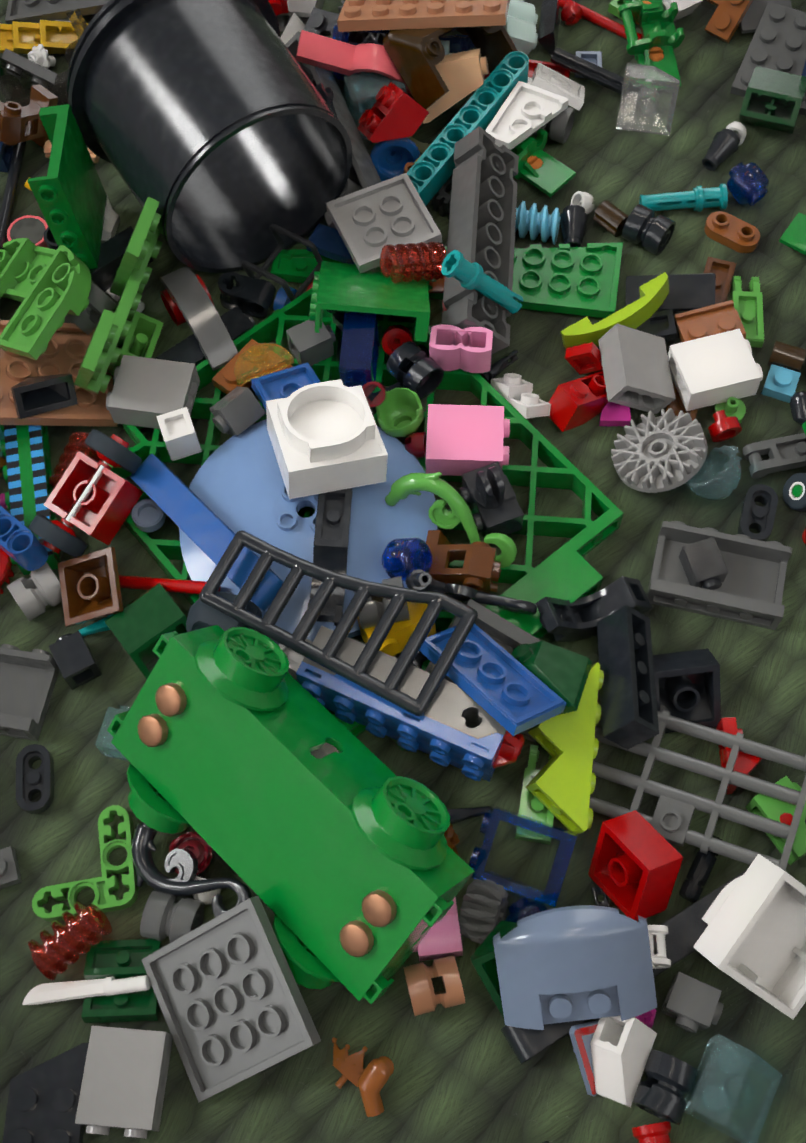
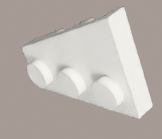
M518 81L485 131L495 138V144L498 147L505 145L511 150L567 109L569 99Z

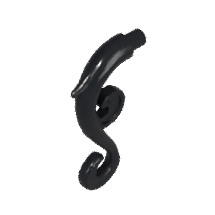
M421 569L413 570L406 576V585L410 589L440 592L462 602L472 599L479 604L498 606L502 610L514 613L534 615L537 612V605L532 602L486 593L467 586L444 583L432 579L429 573Z
M138 823L133 836L131 850L138 888L145 881L147 885L155 890L173 894L174 896H188L230 888L238 896L235 906L252 897L249 887L242 881L233 878L221 877L194 880L198 871V860L187 849L175 848L168 853L164 863L166 872L174 873L178 868L179 874L175 879L166 877L158 870L152 856V851L155 852L157 850L154 845L157 831L144 823ZM220 894L215 895L212 899V910L215 917L228 911L223 905V896Z

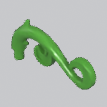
M441 472L427 474L410 473L402 476L391 485V491L385 497L388 505L395 506L401 499H406L410 494L420 496V491L431 492L442 498L436 500L429 508V518L431 521L443 529H453L461 521L471 544L476 541L481 542L471 510L462 496L446 481L440 479L442 476ZM446 503H448L452 511L445 509ZM491 533L485 536V543L495 544L500 548L501 554L496 555V561L501 562V568L510 566L517 555L514 541L501 533Z

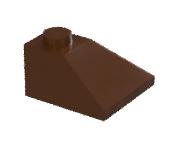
M108 547L58 563L65 626L71 627L123 612L114 547Z

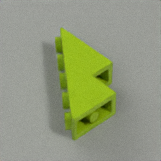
M598 662L591 666L577 711L556 715L532 727L528 732L552 758L529 782L526 788L573 835L585 832L587 829L589 830L593 822V810L589 808L590 794L594 792L596 785V775L592 773L593 759L596 758L599 747L598 739L595 738V726L599 723L601 717V705L597 703L598 690L602 688L604 673L603 670H600Z

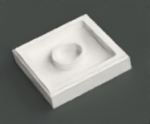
M541 63L537 64L533 72L531 85L568 98V105L580 111L584 103V86Z

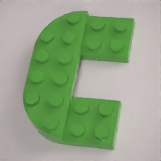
M147 197L109 291L120 296L114 313L106 309L103 310L74 382L75 386L98 394L99 391L105 393L111 376L107 375L106 372L111 373L117 363L122 349L116 346L121 347L124 339H126L132 324L129 320H132L142 298L141 294L153 269L147 266L150 257L157 258L163 243L157 240L160 234L157 226L161 215L156 213L160 202L150 197Z
M18 238L4 243V249H0V299L4 297L22 302L0 335V348L37 360L46 351L48 342L56 330L63 325L65 316L67 314L79 316L88 307L91 273L87 265L63 245H60L55 250L36 246L28 238Z

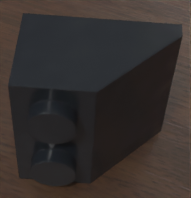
M709 649L653 655L657 711H670L672 716L707 727H717L721 720L720 664ZM667 728L665 730V733L676 732Z

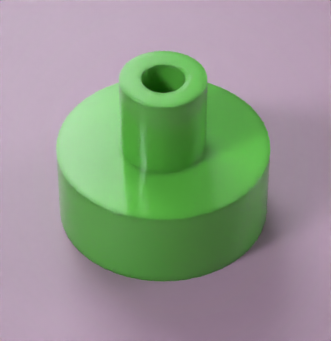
M730 397L727 399V402L716 404L713 411L714 414L717 411L724 410L727 417L736 416L741 424L746 413V407L742 400Z

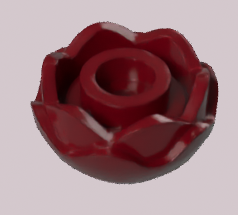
M187 832L180 835L169 846V852L175 848L187 849L193 852L198 860L196 875L202 873L211 862L212 848L196 832Z

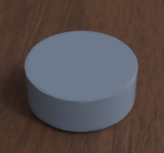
M152 499L141 500L132 509V519L136 527L143 532L156 531L165 522V512Z

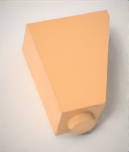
M480 48L447 54L435 66L449 91L427 109L429 114L423 121V124L431 122L483 85L484 77L486 74H489L487 58L486 56L481 57Z

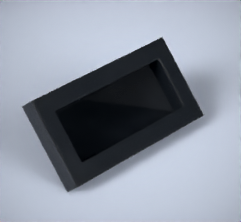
M72 374L28 377L11 387L19 419L78 404Z

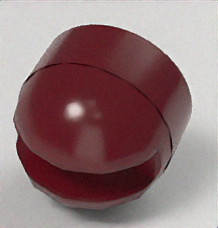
M371 381L363 385L362 389L369 407H377L385 401L387 392L380 382ZM378 386L381 391L373 401H370L368 397Z
M426 432L412 433L405 439V449L410 454H413L415 458L426 457Z

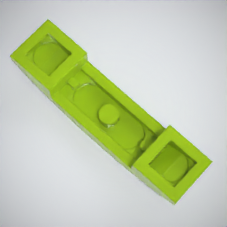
M666 272L639 287L640 299L592 325L588 317H585L562 330L561 335L564 348L567 349L591 342L599 346L598 340L616 324L633 329L639 327L658 310L669 293V279Z

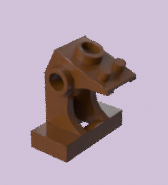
M38 84L31 86L30 103L27 106L22 107L19 103L13 101L5 103L0 101V142L7 145H17L18 143L32 140L44 149L45 142L49 140V137L39 117L40 108L57 106L58 97Z
M428 530L420 569L429 573L432 579L450 584H463V586L471 587L478 591L491 593V591L497 592L498 584H494L493 581L498 582L500 578L501 562L496 561V548H491L485 542L476 541L472 544H451L441 530ZM454 560H464L463 568H448V566Z

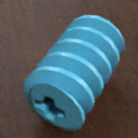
M522 200L519 207L516 208L515 232L518 229L519 237L525 238L529 231L530 239L533 241L536 240L540 233L543 243H546L549 237L552 236V242L555 245L561 221L559 208L555 207L550 215L547 205H544L541 212H537V205L533 203L531 208L526 210V203Z

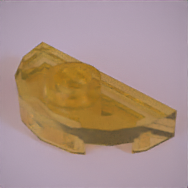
M260 343L252 345L244 350L236 360L234 373L237 385L294 363V358L286 348L278 344Z

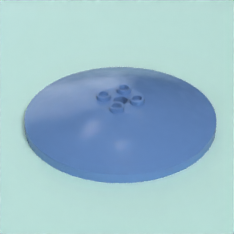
M267 419L249 426L238 436H232L219 446L198 470L189 489L235 534L241 530L281 550L313 563L319 494L289 499L267 430ZM377 426L388 454L386 482L352 488L346 575L376 583H381L383 579L402 576L404 588H408L406 576L411 571L420 569L428 530H437V525L429 518V508L436 500L433 493L420 491V496L410 494L406 499H401L395 506H390L386 503L385 497L391 491V485L396 480L410 473H425L415 456L410 454L397 438L387 435ZM303 507L315 509V513L310 517L303 518L298 515V511ZM179 528L182 557L191 580L208 581L217 565ZM393 551L396 552L395 558L394 556H391V553ZM274 561L270 566V569L283 582L291 570ZM226 576L220 586V592L238 595L240 591L228 576ZM303 576L277 620L276 626L293 634L307 610L312 577ZM345 589L343 614L354 596V591ZM268 608L265 611L261 610L262 618L265 615ZM357 620L347 636L349 638L361 635ZM316 621L306 639L313 642L321 626L334 631L336 628L334 622Z

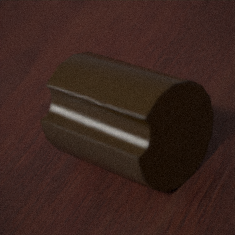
M605 200L595 210L593 220L614 237H619L622 235V230L629 216L609 200Z
M776 341L767 365L771 366V364L799 372L806 356V349Z

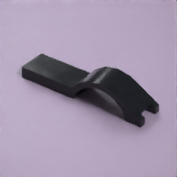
M352 488L318 495L313 547L314 564L345 575L347 572ZM312 578L308 606L321 586L322 581ZM336 587L317 621L334 622V626H337L343 616L344 588Z

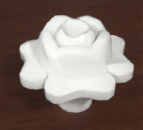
M43 44L33 46L32 51L27 54L29 60L47 69L56 64L55 57L48 56V50L44 49Z

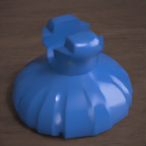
M406 137L376 143L371 150L370 157L383 182L401 175L405 164L408 162L414 163L420 157V152L415 142Z

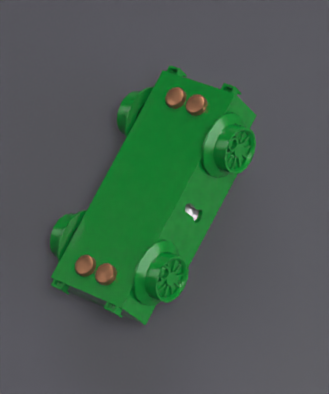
M218 624L178 634L176 631L162 634L152 650L159 657V660L130 710L116 714L107 729L114 737L111 743L130 762L126 774L130 787L128 801L131 810L145 825L159 832L180 833L184 832L191 825L274 912L272 927L297 984L309 989L321 990L331 986L333 982H341L358 1001L365 998L372 1005L385 994L394 982L392 978L388 981L387 979L398 972L431 927L446 915L454 904L452 900L475 872L447 845L444 833L450 826V815L445 804L425 785L411 778L396 776L317 699L303 688L288 673L290 663L286 654L269 637L245 627H231L224 631Z

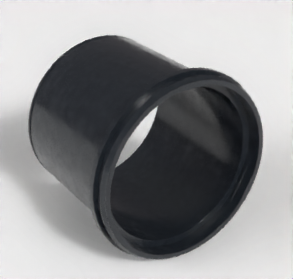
M110 0L87 25L73 51L67 74V102L70 104L72 114L76 119L86 146L95 155L113 164L142 208L147 197L160 202L156 213L161 215L157 229L174 255L185 265L203 272L226 273L243 270L242 261H248L254 265L264 263L278 246L270 230L271 224H276L304 238L324 219V214L327 212L326 203L340 197L352 165L350 137L344 126L280 39L278 20L268 0ZM279 233L284 242L282 250H288L298 243Z

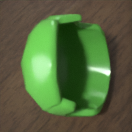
M394 388L387 391L385 401L376 407L377 421L381 430L392 437H406L416 432L424 419L420 398L416 392L409 388Z

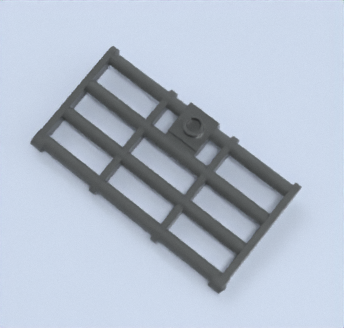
M598 690L597 703L601 705V691ZM663 710V712L657 711L659 734L654 736L652 744L642 742L628 750L604 738L602 728L595 726V738L598 739V742L647 757L641 776L593 761L592 773H595L596 777L636 790L630 809L590 796L589 808H592L593 812L610 818H615L634 810L638 812L644 793L660 797L654 815L652 817L640 812L638 813L669 843L681 847L684 846V843L700 848L702 853L707 854L710 851L751 865L756 856L760 854L784 871L786 870L806 802V775L800 792L734 771V767L740 751L806 772V755L804 757L746 739L744 734L738 732L736 735L684 720L670 715L671 712ZM666 728L731 748L726 768L660 747ZM655 760L721 781L716 800L714 801L650 780ZM729 784L796 805L791 825L723 804ZM695 809L711 814L705 834L689 829ZM720 817L786 839L781 859L779 860L714 838L713 834L718 818Z

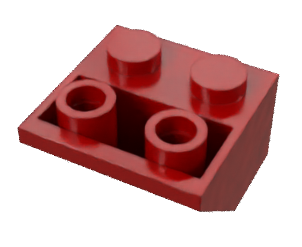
M390 82L388 86L384 85L376 95L377 101L371 110L367 109L359 119L360 125L357 129L373 143L412 137L429 112L403 90Z

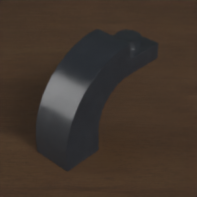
M624 576L604 589L589 596L579 598L573 603H570V600L544 597L535 603L540 613L539 619L542 626L548 633H553L557 642L578 641L598 635L597 622L625 605L630 606L641 614L652 609L640 581Z

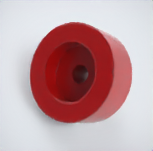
M392 325L387 328L382 338L384 351L391 356L403 343L413 341L411 331L403 325Z
M724 410L713 414L715 422L708 428L713 442L728 440L742 431L738 418L736 416L727 417Z

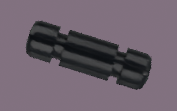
M700 850L697 852L686 876L688 880L683 882L679 891L681 897L694 903L699 899L703 891L701 886L706 884L717 860L715 856H718V854L710 851L705 854L700 852Z

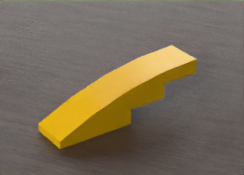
M40 20L39 23L12 21V24H0V53H4L6 48L17 54H28L32 51L33 46H38L39 44H43L44 49L48 50V54L73 53L79 38L89 23Z

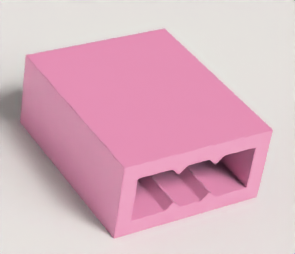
M428 404L426 474L441 472L442 475L462 476L464 473L495 462L499 463L501 469L503 465H509V446H503V438H509L510 419H504V406Z

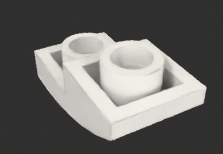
M506 373L503 378L491 379L490 385L525 419L550 416L551 404L539 399V395L532 393L533 384L523 380L521 375Z

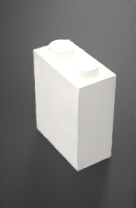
M740 329L670 345L668 352L670 372L686 411L727 402V399L730 397L740 399L756 395L760 381L763 379V372L760 364L755 363L750 342L744 339Z

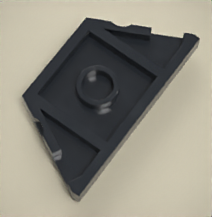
M82 1043L10 1080L3 1143H83L84 1125L75 1124L89 1043Z

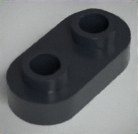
M758 484L752 486L747 491L739 520L738 534L747 535L755 540L765 542L768 540L773 529L778 504L777 493L771 487ZM755 502H761L764 506H757ZM749 529H756L758 534L752 533Z
M31 744L24 747L16 758V801L27 813L39 814L46 811L53 802L54 760L51 753L44 746ZM42 760L39 768L32 769L35 761ZM42 793L39 801L32 802L34 794Z

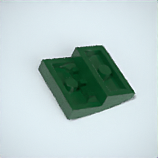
M153 939L89 941L84 977L86 980L112 976L115 979L147 975L141 959L161 949L162 942ZM151 985L147 991L84 998L81 1017L84 1023L158 1021L159 1003Z

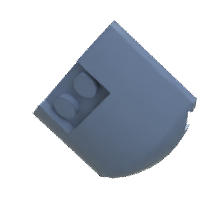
M591 905L566 906L527 916L518 920V926L502 938L500 937V932L493 937L504 1021L507 1026L544 1030L545 1024L620 1016L621 1021L657 1008L646 918L638 915V921L619 914L618 909Z

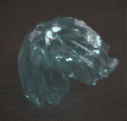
M726 445L720 448L714 447L700 470L686 482L688 487L696 495L708 500H721L730 496L733 490L737 489L741 479L740 460L742 458L736 455V453H740L738 447Z

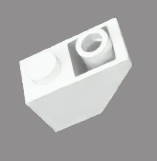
M620 1016L599 1019L590 1043L595 1091L598 1095L631 1107L657 1036L655 1031L635 1017L621 1021Z

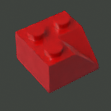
M634 810L602 822L588 875L627 917L638 921V915L648 918L667 909L683 856Z

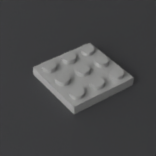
M407 173L326 203L327 211L360 273L442 242L440 230Z

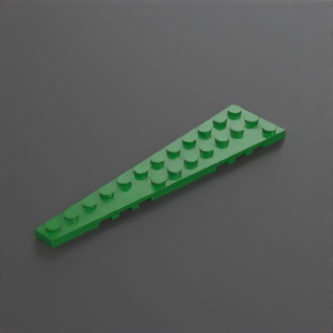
M623 242L587 243L586 247H570V244H559L558 248H542L541 244H530L529 248L514 247L512 291L523 297V302H519L522 304L521 309L600 318L612 315L616 309ZM435 246L433 258L423 263L421 270L427 271L428 291L433 288L429 285V282H436L433 275L429 273V270H441L443 260L447 256V246ZM307 249L281 250L273 261L270 273L287 282L304 283L318 263L313 253L307 251ZM320 255L324 262L342 263ZM429 293V298L443 299L444 293Z

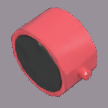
M22 216L13 221L7 229L8 241L28 238L36 246L48 248L44 240V232L48 225L39 216Z

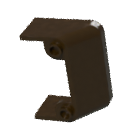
M504 26L464 27L476 49L480 48L481 57L486 56L490 73L508 53L518 51ZM459 27L389 30L383 38L386 52L415 101L426 110L449 91L435 67L445 56V50L439 38Z

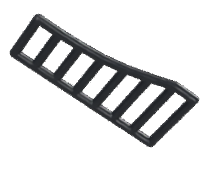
M242 530L235 534L199 594V599L204 604L418 717L426 713L478 618V613L474 608L444 593L370 582L341 574L299 558ZM246 547L261 556L235 600L231 602L216 593L242 549ZM274 561L291 570L265 615L261 618L246 610V607ZM304 575L322 581L321 586L293 634L275 625ZM336 587L356 592L323 650L305 641ZM370 595L391 599L355 665L352 666L337 658L338 651ZM405 603L428 604L385 683L367 674L370 665ZM444 609L461 619L417 699H414L397 689L441 610Z

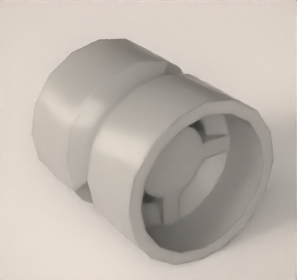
M47 562L39 569L31 571L30 578L21 577L7 585L11 595L29 621L43 614L48 604L54 607L62 602L60 582Z

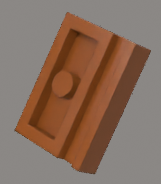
M733 300L674 315L675 325H677L681 342L735 329H740L744 339L746 338L745 329L737 310L734 308Z

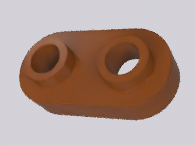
M723 211L713 212L707 217L704 230L710 239L739 253H750L757 248L760 232L755 226Z

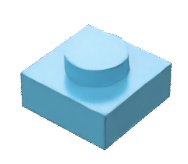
M771 364L761 394L790 403L801 373Z

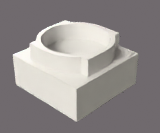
M341 379L314 383L296 390L287 398L266 401L267 430L289 499L386 482L388 454L361 385L347 387L343 385Z
M758 854L744 875L726 885L702 917V920L708 926L693 947L718 969L793 1020L806 1002V886Z

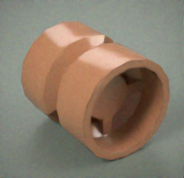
M454 954L434 959L430 967L426 966L423 962L403 967L414 1016L434 1012L438 1004H441L445 1009L465 1004V996ZM441 976L444 990L434 993L431 978Z

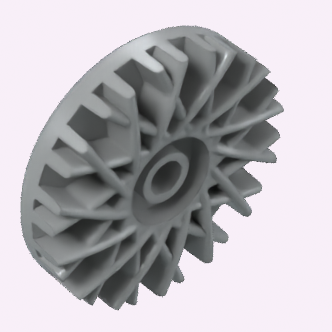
M669 408L666 412L664 409H661L662 416L655 417L650 410L648 417L644 414L641 415L642 423L636 426L634 420L631 419V426H624L625 436L617 433L618 440H614L616 449H611L613 455L611 458L617 474L624 484L641 492H664L686 483L700 470L707 456V440L701 424L698 423L696 418L692 421L688 412L684 414L680 410L679 415L675 416L672 408Z

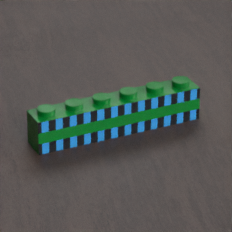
M0 425L5 437L0 443L3 456L7 462V465L3 466V476L9 487V491L5 492V502L8 510H10L12 516L28 529L37 514L43 515L50 520H57L56 513L44 506V503L54 489L48 426ZM33 533L42 544L44 539ZM44 546L48 551L47 564L51 570L58 569V563L61 562L60 553L58 554ZM10 557L12 564L17 565L23 575L31 574V571L22 568Z

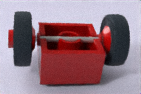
M95 429L89 433L84 443L95 450L97 456L103 462L101 460L96 462L78 451L44 503L45 507L62 517V522L50 520L43 515L37 514L29 526L33 533L44 539L42 542L44 546L58 554L62 550L75 558L82 556L88 544L77 537L74 530L70 527L76 526L109 546L143 493L142 490L112 472V467L109 466L110 464L115 468L121 467L134 474L141 465L142 459L127 449L130 444L113 434L110 438Z

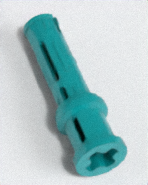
M725 183L720 184L719 187L702 188V186H696L692 191L641 194L639 197V204L654 211L693 208L694 211L701 212L703 208L719 207L723 210L727 208L728 191Z
M451 251L443 260L441 273L447 278L453 277L458 280L466 290H477L513 314L522 307V304L519 303L523 302L521 295L514 293L485 274L480 264L469 262L460 251Z

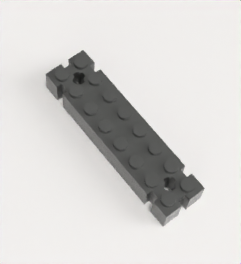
M479 126L455 143L454 163L456 168L453 169L447 255L453 250L460 251L466 260L471 263L477 262L480 264L485 274L512 291L517 182L513 180V177L518 174L519 156L505 145L498 147L495 144V138ZM445 277L443 303L447 310L442 312L441 324L453 325L461 329L483 327L493 331L492 354L510 346L511 325L505 321L507 317L511 316V313L477 290H466L455 278Z

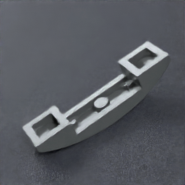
M185 266L161 277V282L172 301L176 302L198 340L200 349L212 370L215 371L225 366L238 351L216 308L196 276L188 266Z

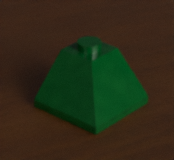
M545 641L521 644L513 649L511 655L567 703L564 712L561 714L577 711L592 666V662L588 657Z

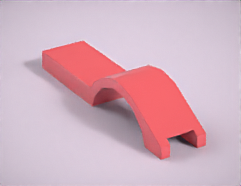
M301 30L295 57L296 61L347 76L358 72L381 74L392 79L401 90L411 94L386 52L384 45L374 43L353 45Z

